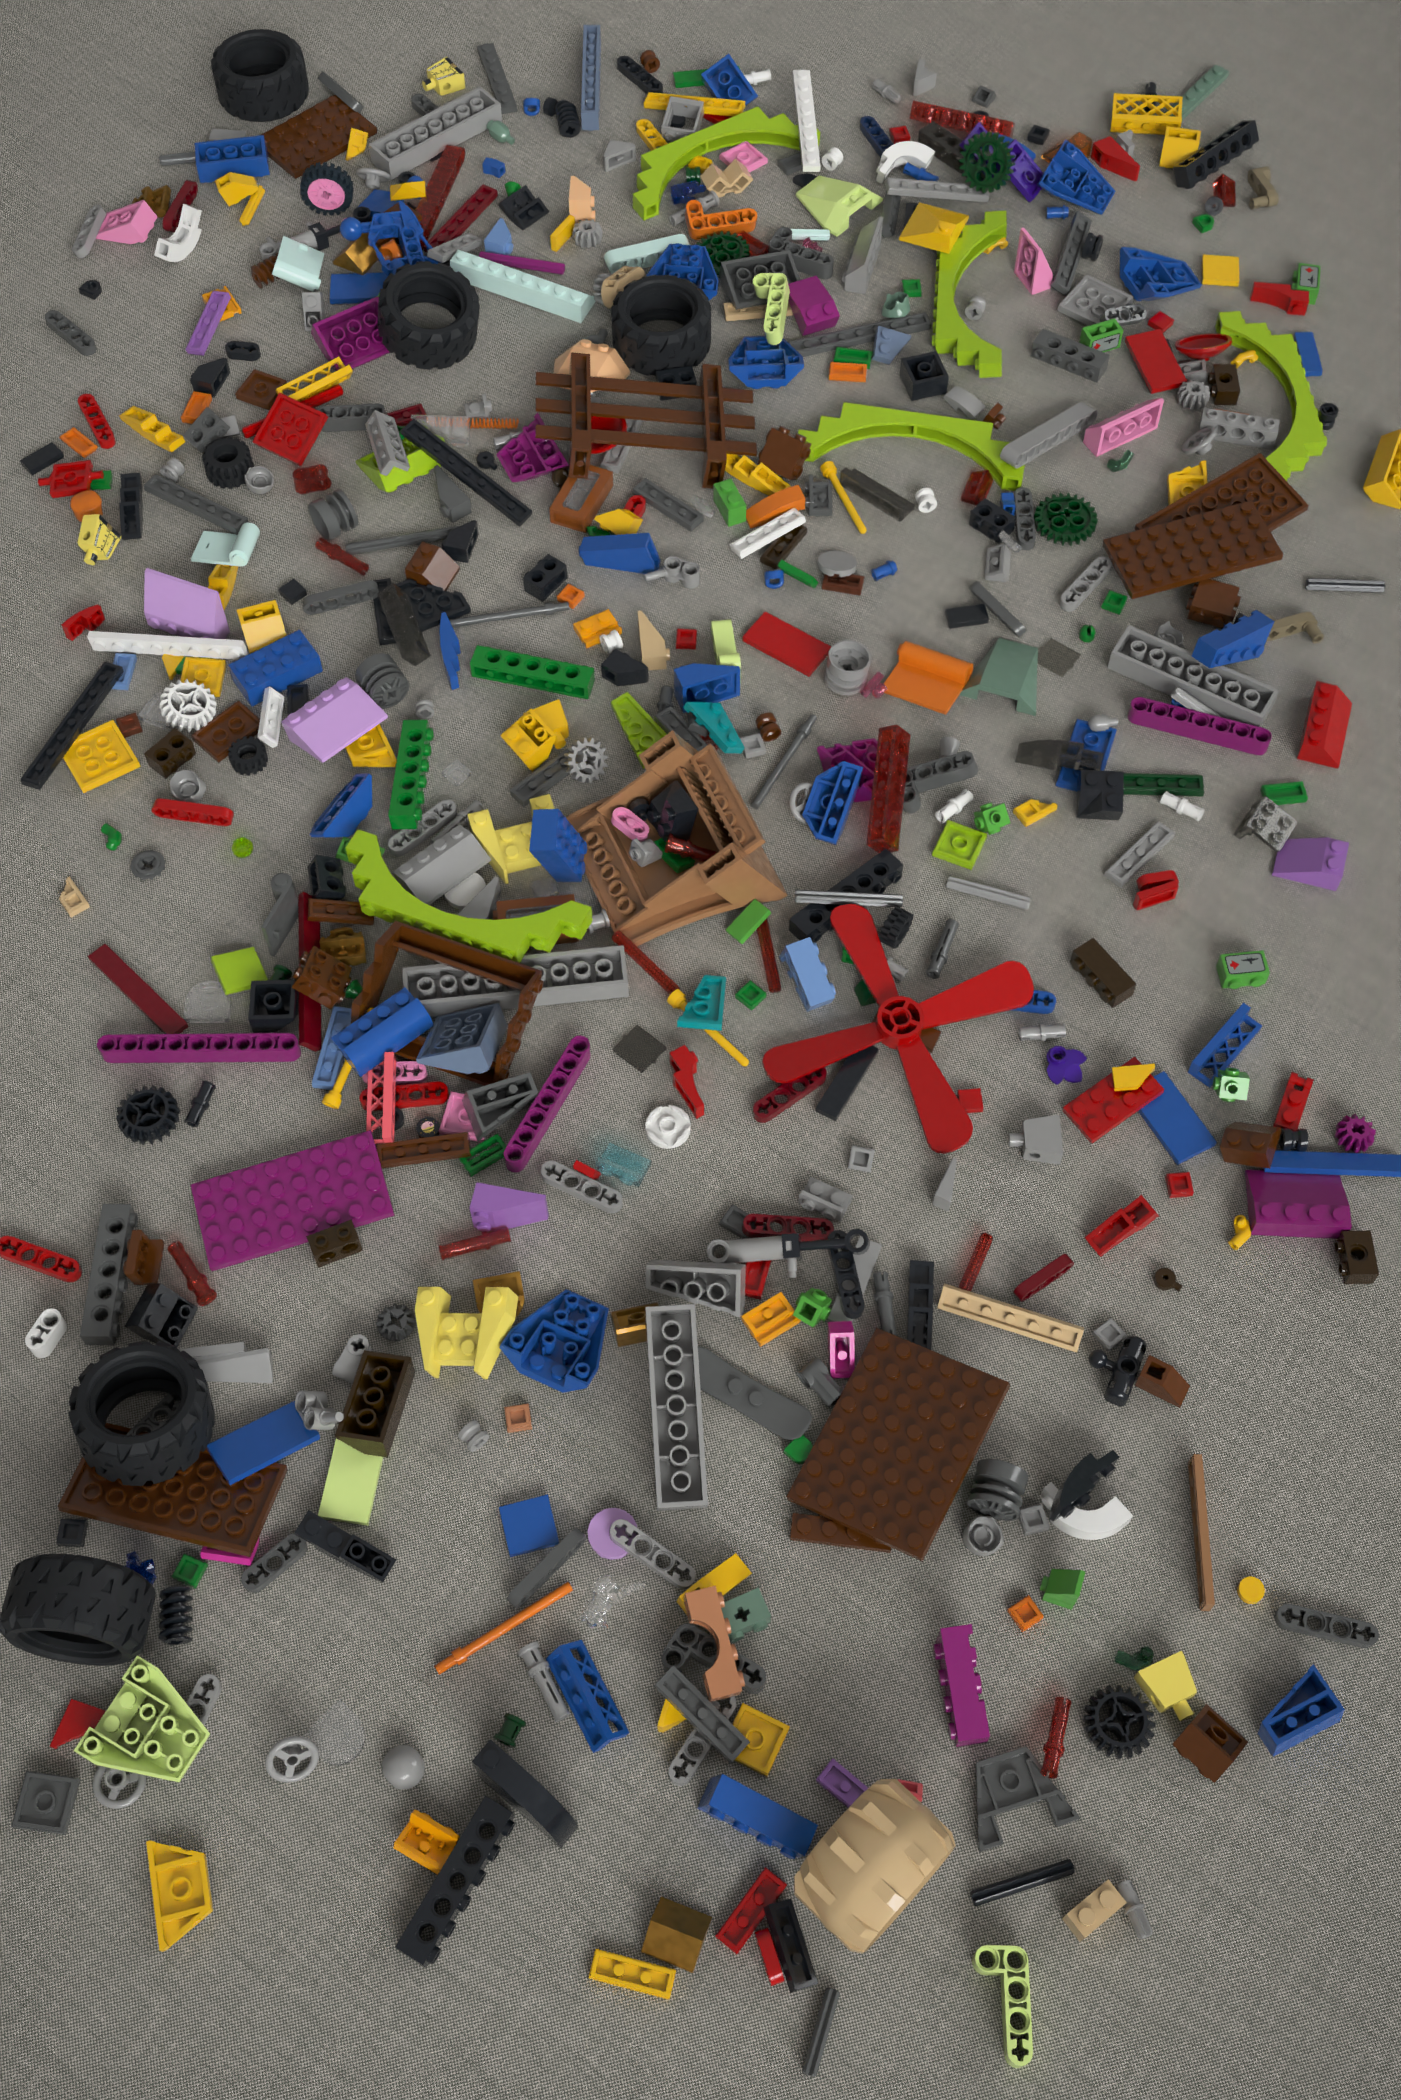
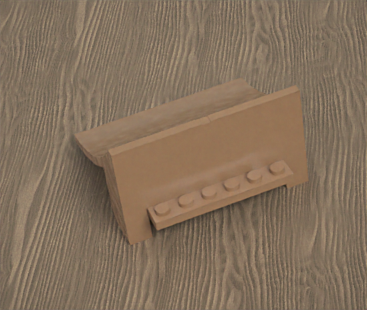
M672 730L639 755L647 770L645 773L618 793L594 802L566 817L587 843V853L584 854L585 874L602 909H605L611 928L620 946L624 945L626 953L660 935L692 922L746 907L754 899L760 903L782 900L788 896L761 846L765 843V840L715 747L711 743L698 752ZM673 781L680 783L699 808L690 839L677 843L695 860V864L693 867L678 874L662 858L641 868L629 855L632 840L611 822L612 813L616 808L624 807L628 809L634 800L640 798L646 799L650 805L651 801ZM648 819L644 822L649 826L646 840L651 839L654 842L662 838Z

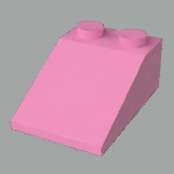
M145 200L106 213L96 239L125 244L143 243L148 238L149 231L155 226L154 222L157 219V215Z
M1023 227L1020 230L1014 273L1030 294L1033 295L1051 288L1053 273L1042 249Z

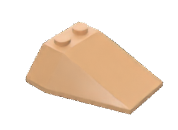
M582 339L558 356L554 363V373L570 375L571 352L590 354L591 377L626 379L630 375L629 368L615 348H611L607 344H594L587 339Z

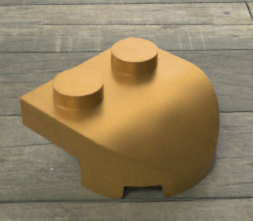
M168 185L154 191L149 186L141 190L142 195L138 199L135 197L132 204L145 200L157 215V218L164 217L169 208L171 189Z
M343 927L331 930L330 936L326 938L321 937L319 942L321 950L341 962L352 966L367 963L365 942L361 931L356 933L350 927Z
M520 1271L472 1280L477 1308L480 1313H482L486 1287H509L518 1296L516 1317L519 1315L524 1305V1292Z

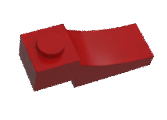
M1254 282L1250 301L1278 307L1286 311L1287 314L1305 316L1309 304V291L1291 290V285Z
M683 1045L669 1053L670 1065L676 1072L673 1074V1085L695 1118L698 1119L704 1115V1103L697 1092L693 1079V1074L697 1073L698 1059L693 1051H689L686 1045Z
M1140 1195L1124 1209L1120 1208L1084 1238L1096 1253L1102 1257L1120 1242L1137 1231L1144 1229L1159 1215L1146 1199Z

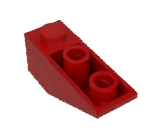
M1111 136L1093 142L1091 158L1099 167L1132 181H1137L1140 165Z

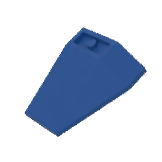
M1066 139L1037 183V186L1049 195L1101 215L1116 192L1086 156Z
M679 243L669 244L646 275H672L681 279H687L696 284L697 288L702 289L709 300L715 297L718 292L719 280L705 246L682 245Z
M566 1289L514 1326L500 1344V1349L519 1373L562 1393L585 1389L598 1372L609 1308Z

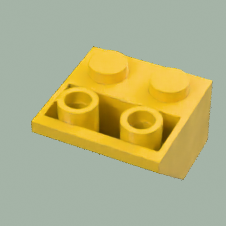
M1166 126L1159 167L1173 168L1176 164L1196 152L1199 147L1201 131Z
M276 600L237 609L249 654L287 636Z
M532 708L500 735L532 772L548 759L557 737Z

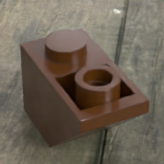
M1151 1355L1148 1356L1134 1385L1179 1408L1190 1387L1173 1366Z

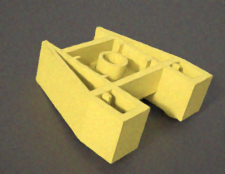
M550 794L529 799L532 818L533 810L555 809ZM488 809L467 814L471 833L491 859L489 864L505 884H509L507 874L541 866L540 862L529 851L532 821L494 830Z
M418 1287L415 1315L424 1370L434 1378H439L441 1366H474V1371L483 1379H488L501 1351L500 1344L511 1330L515 1321L518 1296L509 1287H486L482 1313H449L451 1296L441 1287Z

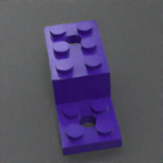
M980 122L971 129L959 144L964 151H966L964 145L969 144L968 139H974L975 134L980 135V132L983 131L987 134L988 131ZM1014 139L1007 147L1008 149L1013 148L1010 155H1015V157L1011 159V162L1016 164L1010 167L1014 173L1008 175L1011 177L1010 181L1026 200L1031 202L1041 190L1037 183L1043 172L1019 142ZM990 145L989 151L991 154H993L994 150L993 147ZM975 153L974 159L976 162H978L979 158L978 155ZM997 162L996 169L1000 171L1001 167L1000 164Z

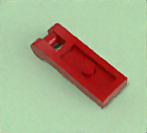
M1291 1072L1273 1127H1280L1281 1129L1290 1128L1293 1131L1298 1129L1314 1079L1309 1077L1305 1079L1299 1077L1297 1073ZM1294 1085L1303 1087L1302 1091L1294 1089Z

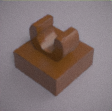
M997 402L982 422L993 423V427L998 430L1006 420V417L1000 414L1003 406Z

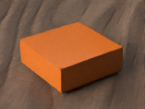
M567 584L557 595V601L561 603L568 602L569 607L574 609L585 597V593Z
M1029 1595L1007 1610L1022 1633L1044 1618Z

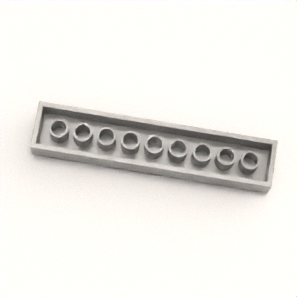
M624 945L524 955L520 964L542 971L541 980L543 981V987L537 995L534 1006L629 997ZM444 964L402 968L403 988L406 987L415 999H419L430 1017L499 1003L502 1010L518 1008L521 991Z

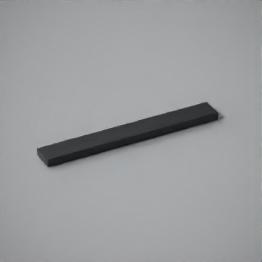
M411 420L401 430V435L519 527L532 515L533 511L417 420Z
M108 662L102 664L21 777L20 782L22 785L41 790L123 674L122 666Z

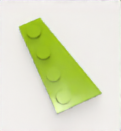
M626 692L612 700L611 707L642 769H644L645 767L639 755L667 734L637 701Z

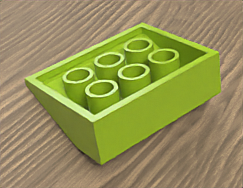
M436 435L438 438L444 441L443 437ZM407 438L402 440V444L410 466L408 471L393 467L387 476L380 474L374 452L355 461L359 468L379 489L388 493L397 490V487L402 484L411 483L414 480L413 478L428 474L434 466H442Z

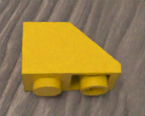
M229 172L215 180L219 193L229 207L259 190L257 181L252 176Z
M627 509L613 510L597 515L594 520L600 523L599 526L602 529L611 531L614 535L636 534L643 519Z

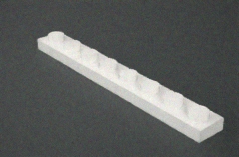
M793 70L803 172H820L821 165L810 70Z
M89 631L87 636L94 651L155 655L168 654L238 660L248 655L243 640Z

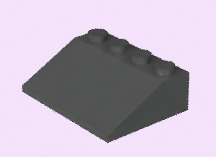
M790 250L721 262L719 278L725 294L736 310L767 304L768 299H761L756 295L753 278L757 274L783 273L787 277L788 284L800 281Z

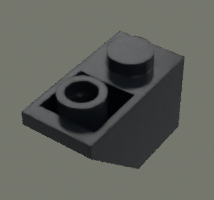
M617 649L601 664L602 678L616 686L641 684L649 681L648 667L644 663L631 658L627 653H622Z

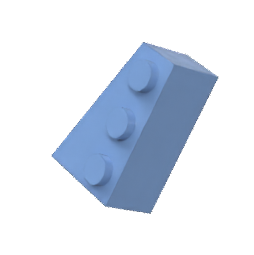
M810 937L786 945L779 956L781 962L786 961L790 968L787 974L789 978H794L797 986L796 991L807 1012L832 1003L835 999L834 995H836L833 984L829 983L826 977V966L819 960L817 944L815 942L812 943Z

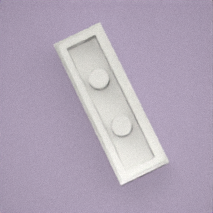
M269 686L264 690L257 738L274 748L278 746L285 697Z

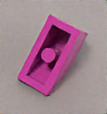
M852 1321L828 1322V1354L830 1376L832 1378H850L855 1369Z

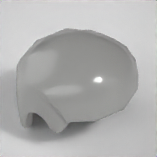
M250 467L244 475L247 488L254 494H266L274 485L273 474L266 467Z
M398 1745L392 1748L382 1760V1773L387 1781L396 1789H411L419 1784L424 1776V1760L419 1752L410 1745Z

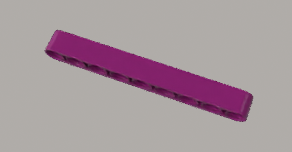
M291 1033L104 1035L97 1041V1048L107 1063L292 1062L301 1056L298 1039Z

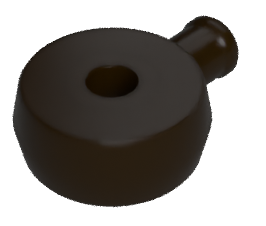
M1161 1268L1153 1276L1154 1284L1160 1290H1170L1173 1288L1180 1292L1183 1287L1182 1284L1176 1282V1275L1171 1269Z

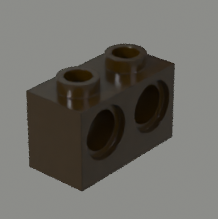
M174 728L144 754L149 767L166 779L171 774H174L184 763L191 760L196 751L193 742Z
M352 1219L306 1236L318 1268L363 1251Z

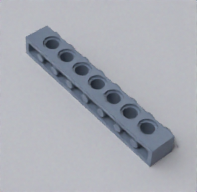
M600 25L583 26L581 122L582 130L588 131L599 130Z

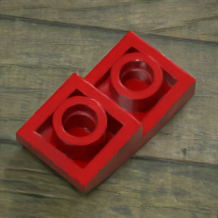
M97 604L76 613L61 625L66 638L73 641L85 629L94 631L102 624L105 617L101 606Z

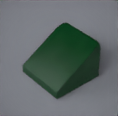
M862 979L854 988L860 1005L866 1006L876 1003Z

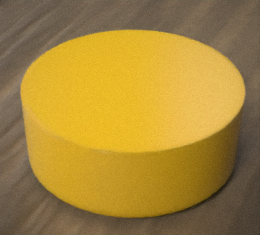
M1249 1576L1241 1580L1237 1587V1593L1243 1602L1256 1604L1263 1598L1265 1587L1258 1578Z

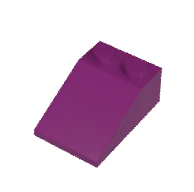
M817 276L788 284L790 289L788 302L802 336L836 326L840 317L833 298Z

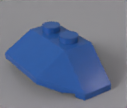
M842 761L816 776L802 814L815 839L834 845L837 844L852 808L863 767Z
M369 773L356 774L352 781L346 784L314 823L309 835L311 837H350L356 832V827L368 816L369 810L373 807L372 776Z

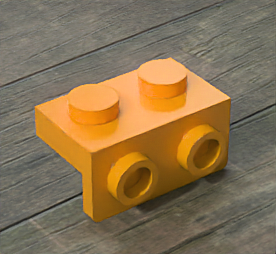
M414 1809L408 1824L394 1842L393 1848L438 1875L460 1836L452 1828L444 1827L434 1821L430 1815Z

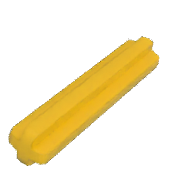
M261 185L258 187L259 190L251 195L239 219L243 226L250 224L265 194V189Z

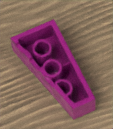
M972 1624L940 1628L936 1644H933L934 1658L939 1660L941 1670H938L939 1684L944 1686L946 1696L943 1697L944 1711L950 1714L951 1723H948V1733L950 1740H955L956 1747L987 1743L990 1738L985 1703L983 1699H979L978 1695L982 1694L981 1678L978 1672L974 1673L977 1658L976 1648L969 1644L970 1634H973Z

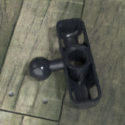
M1128 1336L1122 1344L1116 1362L1108 1359L1106 1353L1099 1349L1089 1354L1088 1361L1093 1368L1100 1369L1104 1367L1112 1371L1104 1394L1107 1402L1120 1407L1126 1405L1146 1351V1343L1142 1338ZM1121 1367H1126L1131 1372H1125ZM1116 1381L1114 1387L1109 1388L1110 1383ZM1127 1386L1130 1388L1128 1395L1125 1393Z

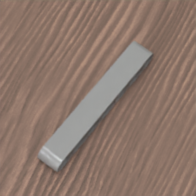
M1079 402L1007 444L1001 451L1000 459L1014 468H1020L1092 425L1097 418L1098 411L1083 402Z

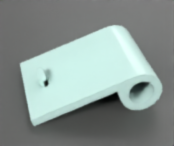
M283 236L272 275L314 292V289H319L321 283L319 274L325 253Z
M244 523L237 535L203 531L191 561L245 566L254 550L260 530L253 523Z

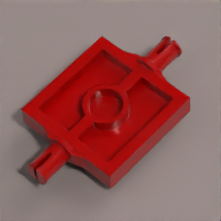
M91 460L54 464L51 475L46 478H38V484L40 487L50 485L49 493L52 498L74 496L80 492L89 491L91 482L94 479H103L104 473L102 470L92 472L93 464Z

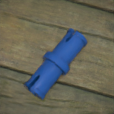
M906 163L903 173L916 180L938 181L939 179L938 176L926 172V169H920L910 163Z

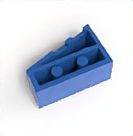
M1313 1664L1300 1681L1293 1686L1291 1691L1261 1722L1258 1735L1272 1757L1340 1722L1345 1709Z

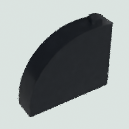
M491 1739L472 1760L483 1782L560 1849L576 1831L578 1825L568 1811L532 1775Z

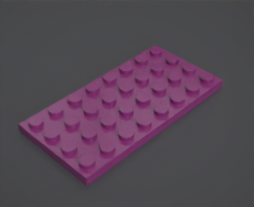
M371 1130L190 1184L209 1268L212 1272L307 1243L306 1236L351 1219L356 1228L395 1216Z

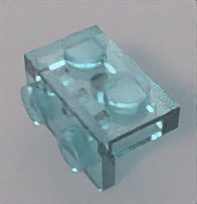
M612 1143L608 1144L602 1157L598 1156L596 1160L597 1169L603 1175L608 1177L612 1175L628 1186L635 1185L637 1187L640 1186L651 1166V1160Z

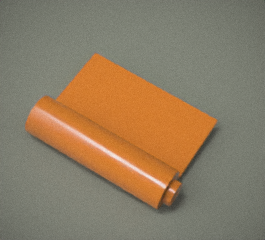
M905 641L899 645L897 650L899 662L880 688V692L946 715L969 681L974 666L970 662Z

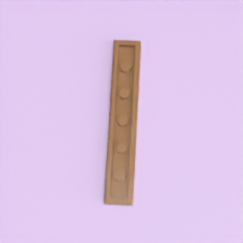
M1193 1454L1188 1462L1199 1609L1201 1611H1210L1215 1605L1203 1458L1202 1454Z

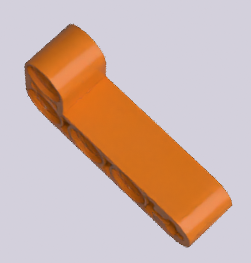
M690 200L686 205L685 220L689 236L694 240H701V238L707 239V235L712 237L714 232L717 235H720L721 231H723V234L730 231V235L752 232L756 227L757 212L752 208L704 215L701 203L697 200Z

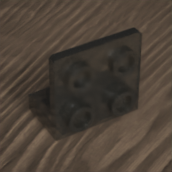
M1264 796L1250 807L1233 835L1240 840L1246 835L1251 836L1254 834L1275 852H1279L1295 828L1297 821L1267 796Z

